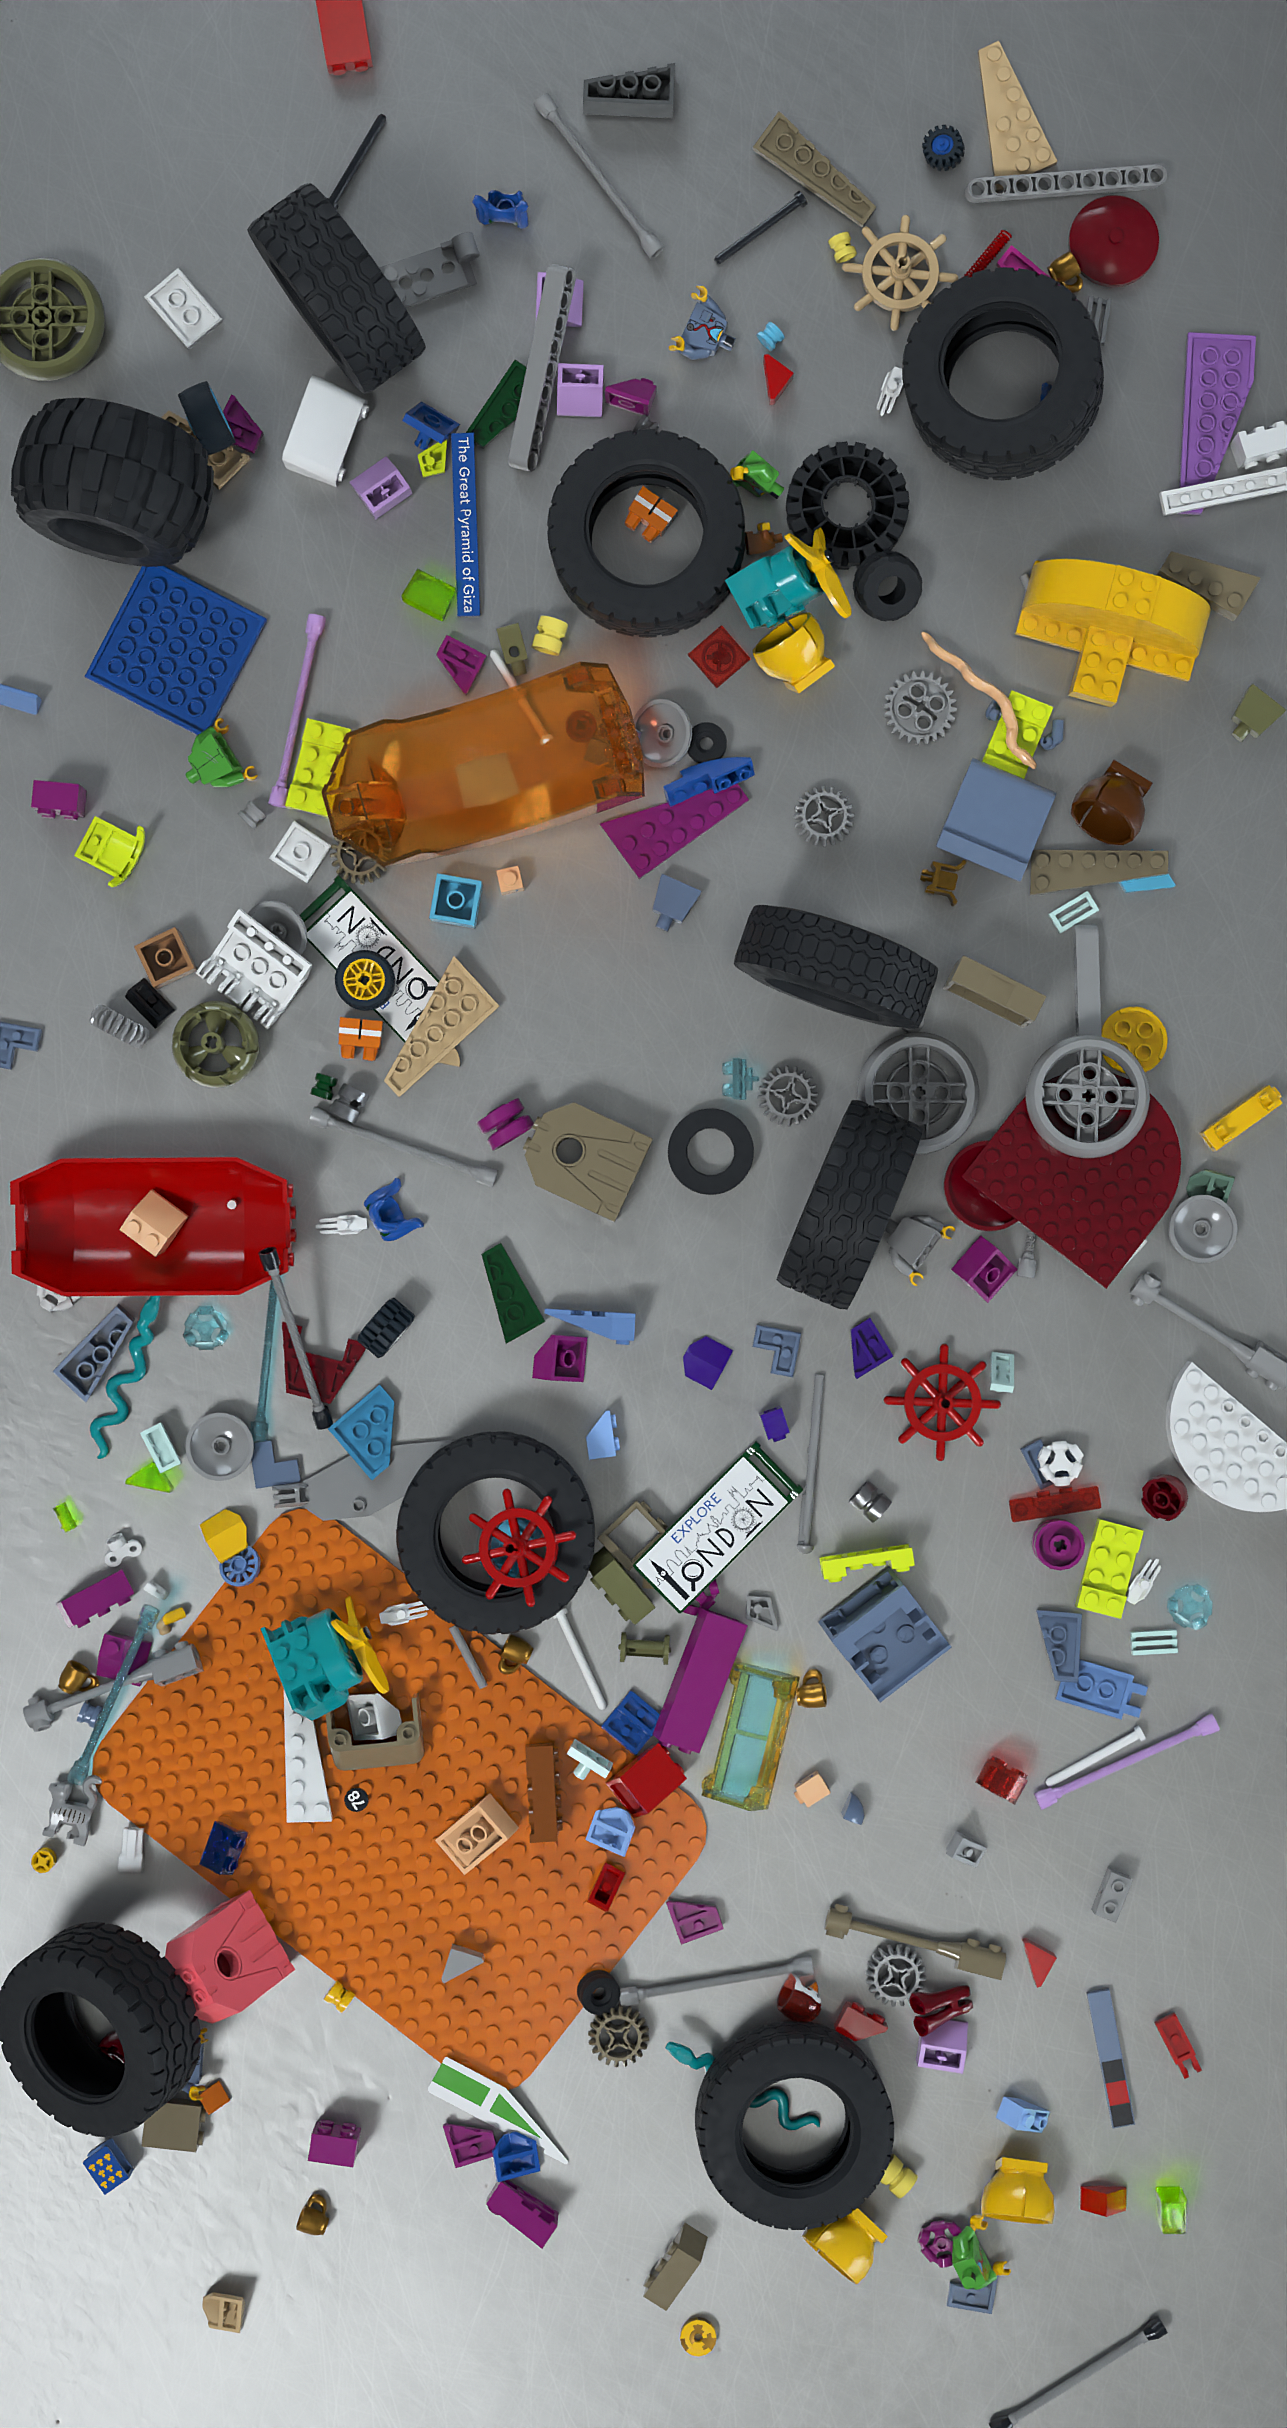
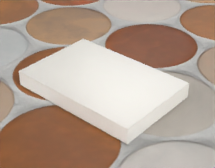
M179 268L144 296L145 300L188 350L223 322L222 318Z

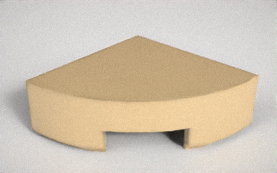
M453 1048L438 1063L460 1067V1058L457 1050Z

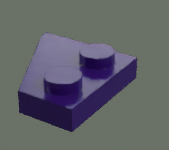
M871 1318L850 1329L854 1376L856 1379L894 1357Z

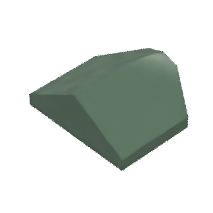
M1203 1169L1190 1176L1186 1187L1188 1197L1210 1195L1227 1203L1235 1177Z

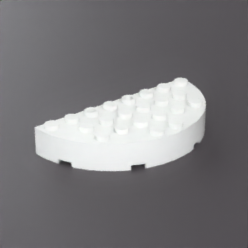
M1187 1361L1173 1383L1166 1409L1167 1437L1171 1451L1181 1471L1205 1495L1232 1508L1251 1512H1272L1287 1509V1443L1193 1362Z

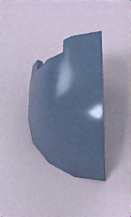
M850 1792L841 1814L843 1819L862 1825L865 1816L863 1805L859 1798Z

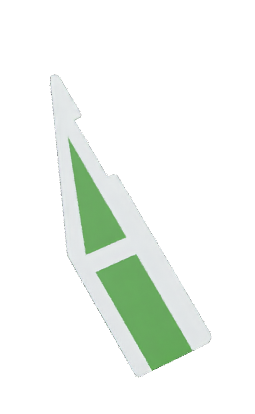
M448 2057L444 2058L428 2087L429 2093L505 2133L518 2132L536 2140L537 2145L545 2148V2154L564 2164H568L565 2156L507 2088Z

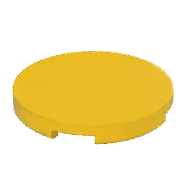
M1141 1007L1122 1008L1110 1015L1102 1025L1101 1036L1127 1048L1139 1061L1144 1072L1154 1068L1164 1057L1168 1041L1165 1026H1163L1162 1022L1153 1012ZM1102 1054L1110 1067L1126 1074L1118 1063Z

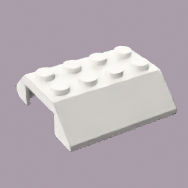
M238 909L227 926L229 928L228 932L211 957L203 961L196 974L204 980L213 971L207 979V983L210 985L217 980L221 973L227 976L224 982L219 985L217 991L222 994L229 987L224 996L239 1008L251 997L242 1008L244 1012L250 1011L253 1005L259 1001L263 1006L256 1011L253 1019L258 1021L269 1011L260 1022L262 1026L269 1029L285 1011L309 976L312 964L242 909Z

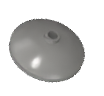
M667 699L652 700L643 705L633 719L631 728L642 732L635 753L644 763L652 767L665 768L676 764L685 756L691 744L692 726L688 714L678 703ZM668 731H670V737H669V738L667 737V732H668Z
M265 901L257 904L248 912L249 916L299 955H303L307 946V930L302 918L293 908L279 901Z
M1197 1195L1190 1197L1176 1207L1170 1218V1240L1177 1252L1190 1261L1209 1263L1219 1260L1231 1250L1236 1241L1238 1231L1236 1217L1224 1201L1214 1196ZM1198 1225L1204 1227V1231L1201 1234L1197 1232Z
M222 1412L208 1414L200 1418L191 1427L186 1438V1455L192 1468L201 1476L215 1481L229 1480L241 1474L250 1464L254 1453L253 1436L248 1426L240 1418L232 1414ZM221 1441L226 1444L224 1450L218 1448V1443Z

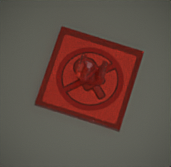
M722 625L687 654L716 689L751 660Z

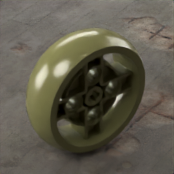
M52 258L27 259L12 265L0 274V363L15 374L36 381L63 379L75 374L87 365L101 344L105 328L103 303L97 289L89 278L74 266ZM55 279L67 282L75 287L84 298L86 305L74 306L71 299L55 287ZM31 282V287L18 295L12 307H4L9 297L18 288ZM41 294H48V298L45 301L38 300ZM20 316H26L25 322L22 324L16 323ZM42 316H46L48 318L45 319L44 323H41L39 320L42 319ZM64 316H71V320L68 323L61 322ZM84 332L74 348L65 355L56 358V352L66 347L73 339L75 333ZM13 333L23 347L32 351V360L21 358L13 353L5 344L2 334ZM43 338L49 339L47 345L39 346L40 340Z

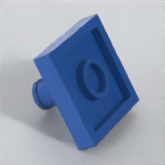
M422 401L406 412L402 420L420 431L414 444L418 447L421 443L420 449L423 450L428 449L431 438L442 444L451 437V433L457 432L460 425Z

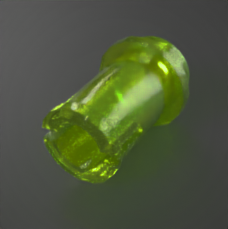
M66 1502L53 1508L62 1525L60 1527L61 1530L63 1529L66 1533L77 1527V1520L73 1519Z

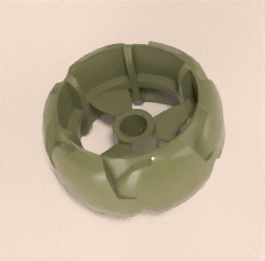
M222 1001L200 1003L182 1015L173 1031L172 1053L178 1068L190 1080L205 1087L223 1088L236 1084L251 1072L258 1059L260 1048L256 1026L245 1012L230 1003ZM226 1020H229L238 1028L242 1036V1048L227 1046L225 1039L220 1036L226 1025ZM205 1021L209 1032L202 1037L201 1045L190 1047L189 1037L197 1024ZM217 1038L218 1041L215 1043L217 1047H209L210 1041ZM209 1053L213 1055L222 1053L231 1067L223 1071L212 1072L199 1067V1065Z

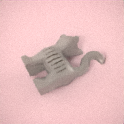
M91 1775L84 1780L82 1787L84 1794L89 1799L87 1803L68 1800L73 1789L74 1778H71L69 1781L51 1783L48 1790L51 1792L53 1801L49 1810V1826L44 1828L42 1835L52 1838L58 1833L61 1825L66 1824L72 1826V1830L67 1833L66 1839H74L73 1844L85 1846L90 1833V1820L97 1805V1795L91 1786L92 1784H101L102 1779L99 1776Z

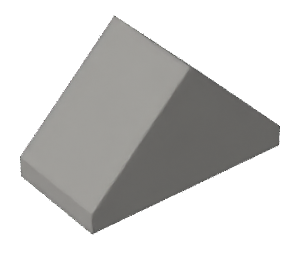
M452 1944L442 1975V1982L445 1983L482 1964L485 1960L484 1954Z

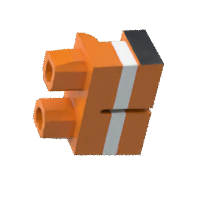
M642 486L628 508L625 526L635 531L641 522L647 526L642 533V537L652 543L659 535L663 536L668 526L678 516V510L663 499L660 500V497Z
M340 1017L338 1044L341 1046L342 1058L354 1059L355 1047L364 1048L363 1060L375 1061L378 1049L381 1050L385 1023L376 1020Z

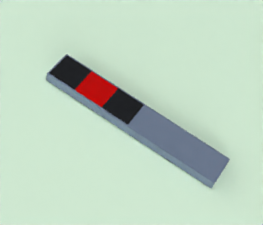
M1107 1988L1086 1992L1112 2128L1135 2125L1110 1990Z

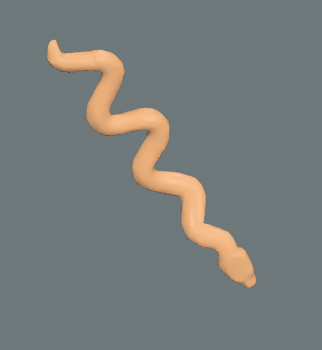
M923 631L921 633L922 638L927 643L930 651L959 670L964 680L970 685L984 692L998 703L1006 725L1007 747L1023 764L1036 769L1037 763L1025 749L1019 747L1016 742L1019 727L1009 698L996 686L978 677L965 661L943 649L931 635Z

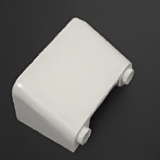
M312 375L283 452L282 461L286 469L337 487L339 481L342 482L346 474V469L343 468V460L357 422L367 417L369 411L367 400Z

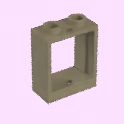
M636 1499L597 1537L628 1572L633 1568L632 1565L668 1527L660 1517L655 1519L650 1514L652 1509L644 1500L640 1503ZM637 1508L659 1533L631 1559L613 1541L609 1534Z

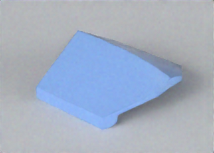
M619 1807L595 1811L585 1840L625 1857L635 1830L630 1813Z

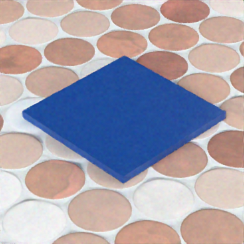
M142 566L84 677L198 735L210 726H213L267 622V618L166 566Z

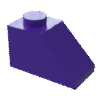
M781 1406L759 1413L768 1440L773 1439V1442L785 1439V1434L790 1433Z

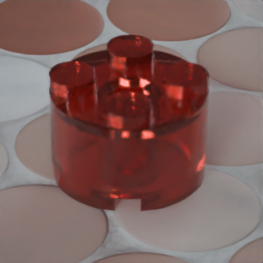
M992 1756L991 1759L988 1758L975 1783L1015 1805L1028 1782L1026 1780L1028 1775L1013 1767L1009 1770L1006 1768L1008 1763L997 1757Z

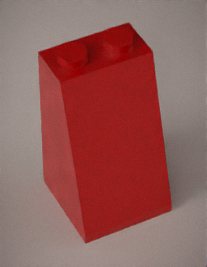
M316 0L328 73L343 75L346 71L355 70L363 72L373 67L363 0Z

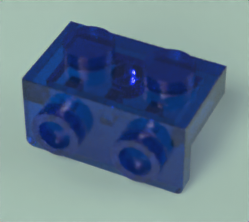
M215 1821L199 1864L219 1875H233L238 1866L241 1851L245 1846L248 1832L236 1830L220 1821Z

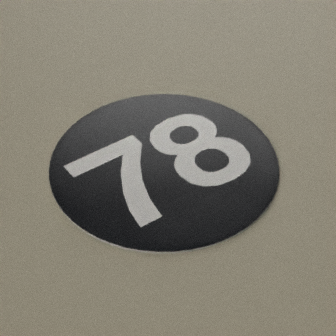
M353 1788L346 1793L344 1802L349 1810L359 1812L366 1808L368 1796L364 1790Z

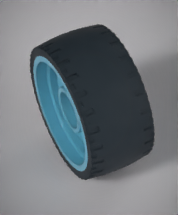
M207 381L193 385L178 394L186 414V419L202 447L207 450L208 455L220 452L236 443L224 413Z

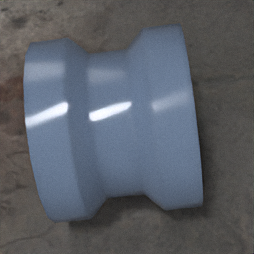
M85 1701L77 1717V1722L88 1723L89 1727L95 1728L103 1707L99 1705L95 1707L89 1701Z

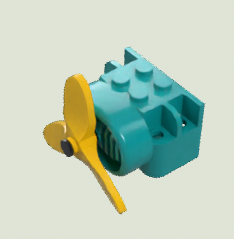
M822 528L815 530L812 547L806 545L791 533H788L784 538L790 546L772 556H766L755 561L725 580L751 629L764 626L768 629L773 626L777 627L787 621L786 617L795 616L805 610L804 606L823 593H826L833 607L843 618L846 619L852 614L845 591L830 564L834 561V557L830 550L826 549Z
M351 1596L345 1598L348 1625L343 1623L332 1609L327 1608L309 1618L302 1616L291 1622L284 1620L281 1622V1627L273 1631L266 1627L261 1628L292 1710L311 1721L345 1704L349 1697L348 1689L363 1680V1669L379 1692L384 1694L389 1691V1684L385 1673L377 1659L376 1653L368 1642L369 1639H372L371 1632L367 1626L361 1628L355 1615Z

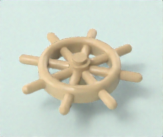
M908 215L902 216L899 233L888 234L880 239L876 237L869 227H863L862 234L872 245L866 253L863 264L844 263L842 265V269L845 272L862 273V282L867 294L854 304V309L861 311L873 301L881 308L892 311L890 328L893 331L899 329L901 312H908L920 306L924 309L930 303L928 299L933 294L938 281L953 283L958 280L957 274L939 272V264L934 251L946 242V236L941 234L928 244L920 237L909 233L910 217ZM898 245V255L895 260L886 248ZM907 246L918 251L911 259L909 256L906 258ZM879 254L889 267L872 264ZM922 260H926L929 271L913 269ZM872 275L888 276L877 286H875ZM912 279L928 280V283L921 291ZM894 284L892 299L885 296L883 292ZM903 285L906 286L914 297L902 300Z

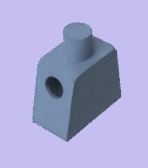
M662 874L653 905V912L660 915L655 927L668 932L672 921L682 924L700 897L701 891Z

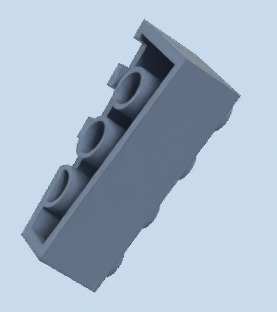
M120 1304L53 1370L85 1403L135 1320Z

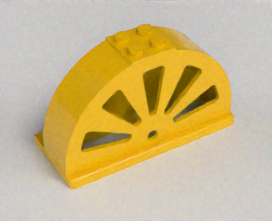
M1078 559L1036 560L1030 574L1015 635L1079 652L1068 696L1112 707L1117 702L1126 665L1188 682L1195 658L1198 657L1211 608L1208 602L1195 592L1160 576L1135 569Z

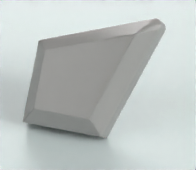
M747 1595L746 1619L778 1631L770 1597Z

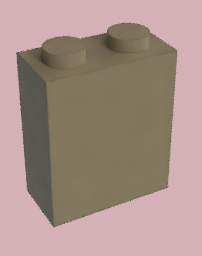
M172 2098L144 2122L142 2147L196 2152L199 2145H203L204 2131H201V2124L205 2123L207 2116L201 2101Z

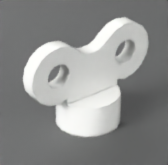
M122 1533L111 1536L106 1541L110 1551L105 1554V1563L110 1567H116L124 1557L138 1556L142 1551L141 1543L133 1539L127 1542ZM136 1546L137 1548L136 1550H131L130 1547ZM115 1556L117 1559L112 1561L110 1557Z

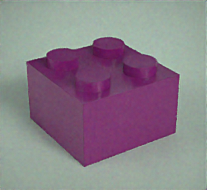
M34 780L31 808L37 811V814L42 815L41 817L55 819V815H60L66 820L77 821L78 817H85L87 790L80 784Z
M326 2119L320 2120V2122L316 2121L311 2135L308 2161L353 2168L358 2153L361 2128L356 2127L353 2123L338 2125Z

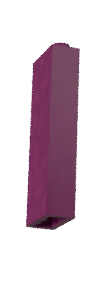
M700 1607L652 1734L659 1740L658 1743L668 1748L674 1745L679 1747V1751L686 1754H691L692 1751L700 1754L748 1625L740 1620Z

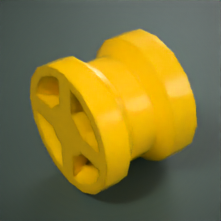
M43 1847L33 1855L31 1865L35 1871L46 1873L56 1864L57 1855L53 1849Z

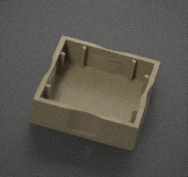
M964 955L954 964L943 989L1022 1028H1025L1028 1023L1031 1024L1035 1021L1047 997Z

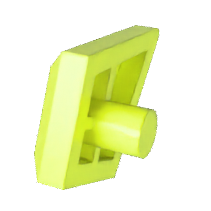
M448 440L442 444L437 442L417 455L423 478L445 473Z

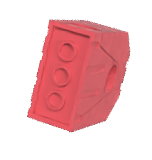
M250 1890L221 1903L166 1944L165 1958L175 1968V1975H180L188 1989L186 1994L191 1995L196 2008L195 2016L200 2020L213 2024L240 2013L295 1970Z

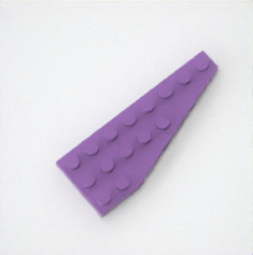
M1188 332L1179 488L1215 480L1254 381L1256 336ZM1204 508L1178 514L1201 515Z

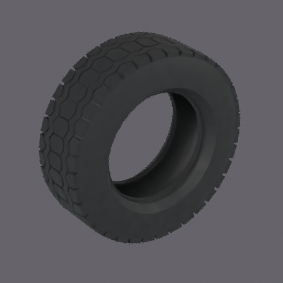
M755 905L753 907L734 959V965L739 970L745 972L758 982L791 997L866 1022L910 1029L919 1028L938 975V968L933 963L892 940L822 915L770 905Z
M787 2020L782 2023L777 2021L768 2023L767 2026L761 2025L751 2029L752 2032L747 2031L737 2037L736 2041L733 2040L724 2048L723 2052L719 2053L706 2072L698 2092L695 2108V2131L701 2159L707 2175L716 2190L731 2207L754 2222L757 2221L759 2224L771 2228L774 2226L776 2229L788 2230V2228L791 2230H805L806 2227L813 2229L822 2227L821 2224L823 2223L828 2225L838 2221L837 2218L842 2219L852 2212L851 2209L856 2210L865 2202L864 2198H869L876 2189L875 2185H879L883 2178L884 2170L887 2169L892 2155L894 2118L891 2103L883 2082L867 2055L849 2038L827 2026L808 2021ZM804 2078L820 2082L837 2094L845 2108L843 2132L834 2149L816 2164L798 2170L777 2169L766 2165L753 2156L742 2140V2127L746 2112L757 2095L770 2085L786 2079Z

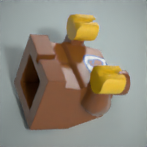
M769 522L758 523V532L756 534H753V531L745 532L747 555L764 553L775 548V543L783 542L782 533L774 534V532H769L771 529Z

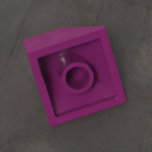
M641 378V380L631 379L609 385L605 389V403L640 415L645 414L649 416L657 392V386L653 385L654 382L645 378Z
M551 1335L534 1355L532 1378L550 1381L584 1382L588 1337Z
M112 1631L106 1632L103 1636L98 1655L96 1675L113 1680L130 1675L131 1672L147 1663L152 1642ZM132 1683V1685L140 1687L141 1683Z

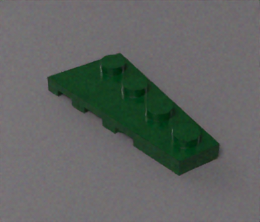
M517 360L513 361L466 431V433H474V443L483 449L517 418L527 369L526 366Z
M502 1243L482 1253L505 1343L507 1344L546 1321Z

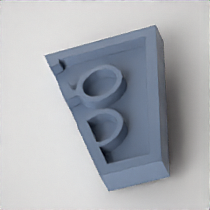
M1036 1610L1054 1680L1078 1683L1082 1614Z

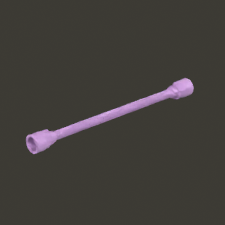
M308 614L305 631L308 634L307 650L305 651L304 664L302 665L301 678L299 679L300 684H298L296 693L297 698H295L296 701L293 707L294 712H292L293 715L290 721L291 726H289L290 729L287 735V746L284 749V760L281 763L279 780L276 782V786H272L268 802L269 805L286 808L285 804L289 789H286L288 769H290L291 755H293L294 741H296L298 721H300L302 712L301 707H303L305 698L304 693H306L305 690L308 684L307 679H309L314 648L319 636L323 633L326 622L325 617L316 614Z
M1213 1714L1207 1715L1195 1722L1196 1725L1191 1726L1192 1728L1188 1729V1731L1185 1730V1732L1174 1735L1172 1738H1167L1164 1742L1161 1741L1156 1743V1745L1148 1747V1749L1145 1748L1143 1751L1135 1753V1755L1132 1754V1756H1127V1758L1125 1757L1119 1760V1762L1116 1761V1763L1114 1762L1106 1766V1768H1100V1770L1098 1769V1771L1092 1772L1090 1775L1087 1774V1776L1076 1779L1074 1782L1071 1781L1066 1786L1063 1785L1061 1788L1055 1787L1053 1789L1049 1787L1034 1793L1041 1810L1058 1802L1057 1799L1061 1798L1063 1794L1065 1795L1076 1790V1788H1081L1084 1784L1092 1783V1781L1094 1782L1100 1779V1777L1103 1778L1105 1775H1110L1113 1771L1121 1770V1768L1123 1769L1129 1766V1764L1132 1765V1763L1134 1764L1142 1760V1758H1148V1756L1150 1757V1755L1156 1754L1158 1751L1161 1752V1750L1172 1747L1174 1744L1177 1745L1182 1740L1185 1741L1193 1736L1210 1735L1219 1731V1726Z

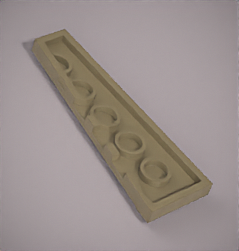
M778 111L753 146V151L863 228L876 210V206L855 185L851 184L849 179L841 171L839 172L830 163L831 161L823 156Z
M1033 850L1031 854L1030 895L1168 875L1169 851Z

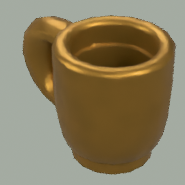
M1070 251L1056 258L1047 267L1050 277L1064 285L1072 293L1082 289L1083 280L1079 276L1081 271ZM1075 276L1077 278L1074 284L1068 285L1064 283Z
M510 1634L500 1654L502 1657L498 1663L500 1672L509 1675L516 1672L520 1664H527L533 1647L527 1641ZM507 1659L517 1664L515 1666H507L504 1661Z
M69 1660L60 1675L58 1687L62 1691L73 1695L77 1691L84 1692L98 1687L99 1680L96 1676L90 1674L89 1669L83 1664ZM90 1678L91 1683L87 1687L82 1688L86 1679Z
M817 1669L809 1670L803 1677L802 1686L797 1688L798 1706L804 1708L826 1707V1687L822 1682V1674ZM809 1679H818V1683L806 1684Z
M314 2194L308 2199L307 2206L305 2205L300 2213L296 2230L315 2236L324 2235L329 2217L325 2215L327 2204L322 2195ZM311 2204H319L322 2208V2212L312 2208Z

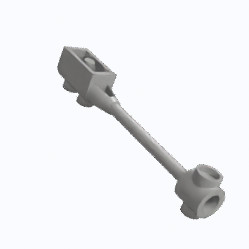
M1146 1271L1144 1275L1140 1274L1129 1292L1133 1295L1131 1300L1134 1303L1142 1306L1144 1302L1150 1305L1153 1300L1226 1345L1248 1367L1246 1373L1255 1379L1259 1375L1267 1379L1265 1382L1266 1386L1274 1391L1278 1387L1283 1390L1287 1387V1357L1260 1340L1255 1347H1252L1236 1339L1233 1340L1160 1294V1283L1162 1281L1155 1274Z
M182 1641L175 1644L176 1650L169 1653L167 1649L155 1651L153 1653L155 1658L150 1659L149 1662L131 1672L130 1675L53 1704H50L47 1699L42 1700L41 1696L30 1698L28 1700L29 1705L23 1708L25 1720L28 1726L33 1728L34 1732H40L52 1726L50 1721L54 1720L53 1713L126 1685L154 1680L155 1684L162 1687L204 1671L198 1651L194 1644L189 1645L188 1641Z

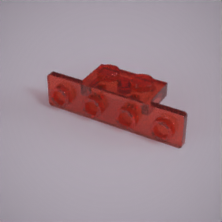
M1070 1486L1059 1488V1492L1050 1493V1490L1036 1492V1496L1009 1500V1508L1012 1522H1020L1100 1509L1101 1501L1097 1486L1074 1490Z

